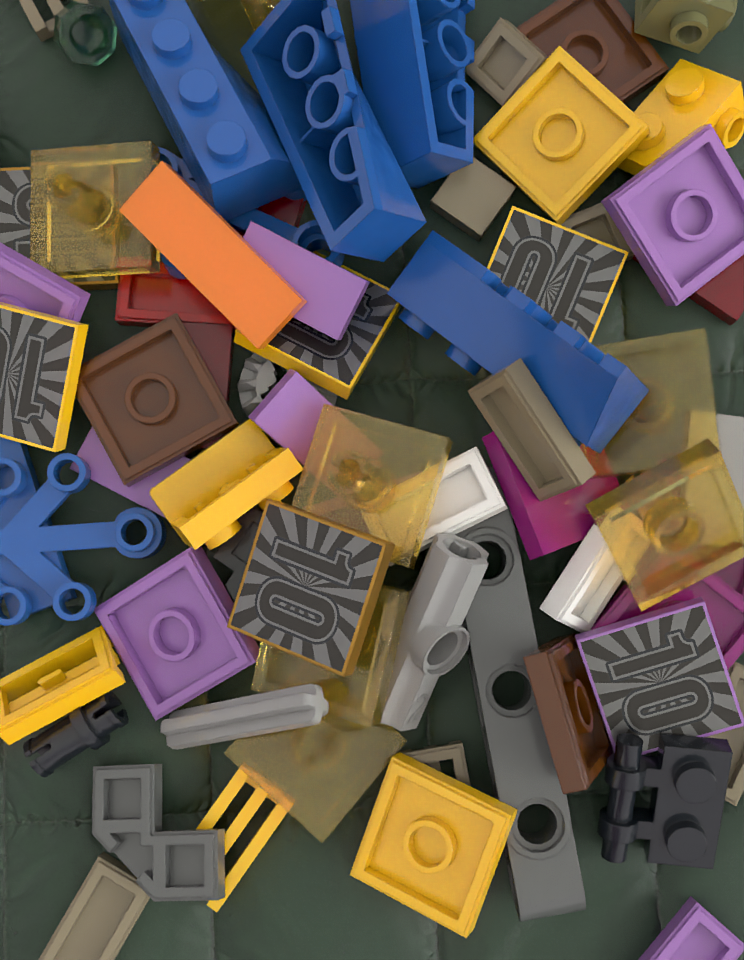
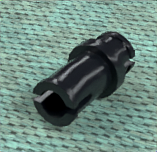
M109 691L91 702L76 708L58 723L35 738L24 742L23 750L25 757H30L36 752L40 754L38 758L29 763L32 769L40 776L48 777L54 773L55 769L90 747L97 750L110 741V733L129 723L128 714L125 709L117 713L113 710L122 704L120 699L112 691Z

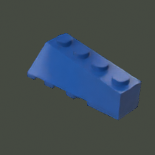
M109 0L117 32L204 199L226 221L302 188L261 96L210 44L185 0Z
M280 0L243 45L240 52L330 251L384 262L427 221L353 73L337 1Z
M350 0L363 93L409 187L419 189L472 164L474 91L465 82V66L474 62L475 41L465 34L466 14L475 9V0Z
M434 230L431 231L387 292L389 296L405 307L398 317L400 320L428 340L436 331L450 341L451 345L445 354L474 376L482 367L491 374H494L521 358L579 447L583 443L600 454L649 392V389L626 365L609 353L605 355L582 334L562 320L558 324L548 312L515 287L504 285L497 275Z

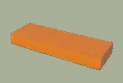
M161 161L119 209L257 349H264L307 303L169 164Z

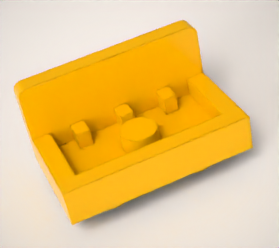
M680 59L634 111L649 126L650 134L618 168L636 175L697 128L710 123L725 149L736 145L744 134V95L741 81Z
M248 419L152 487L149 495L186 545L196 550L205 543L208 549L212 550L226 542L241 529L242 526L237 519L258 504L264 510L267 499L281 501L294 489L289 480L304 469L289 448H275L263 430L252 420Z

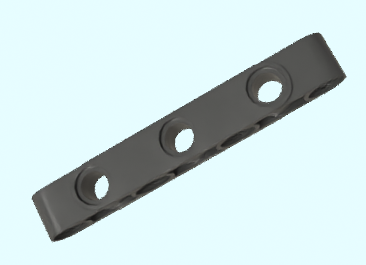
M487 466L508 509L455 535L475 543L492 545L499 552L501 566L495 576L490 579L481 580L462 626L468 631L470 636L467 656L493 797L518 809L504 846V855L516 914L519 922L582 911L586 908L567 796L561 790L523 659L524 656L537 649L538 644L514 520L493 466ZM517 671L524 681L522 697L511 705L496 703L492 694V686L495 679L504 672ZM532 804L547 806L548 820L540 831L525 833L518 830L517 819L525 807Z

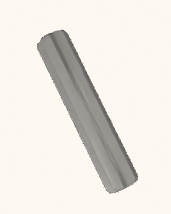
M309 683L172 711L169 719L161 722L160 733L166 735L168 747L178 750L318 725L321 722L322 716L328 713L329 702L324 699L322 687Z

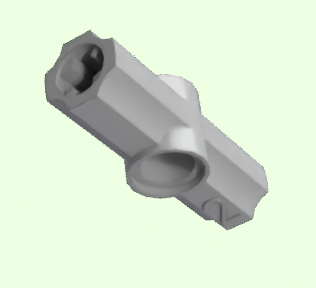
M452 533L435 534L412 591L399 597L385 614L382 624L383 633L391 642L369 692V701L365 708L377 723L392 726L399 731L417 728L439 676L453 669L465 655L469 646L470 636L462 624L489 565L487 562L489 553L474 541L465 540Z

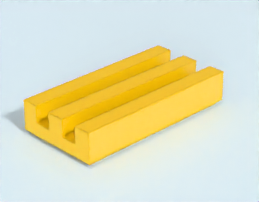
M102 625L0 679V738L8 745L126 683L123 672L117 667L120 664L118 654L113 650L112 647L114 646Z
M244 762L196 829H212L245 782L255 788L251 797L225 832L226 855L265 798H269L276 805L225 876V898L208 901L207 906L215 912L219 911L295 801L294 798Z

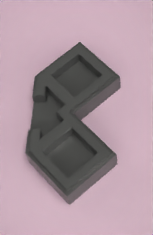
M162 764L93 766L92 834L109 853L114 852L137 877L136 883L154 902L209 901L225 898V828L162 830Z

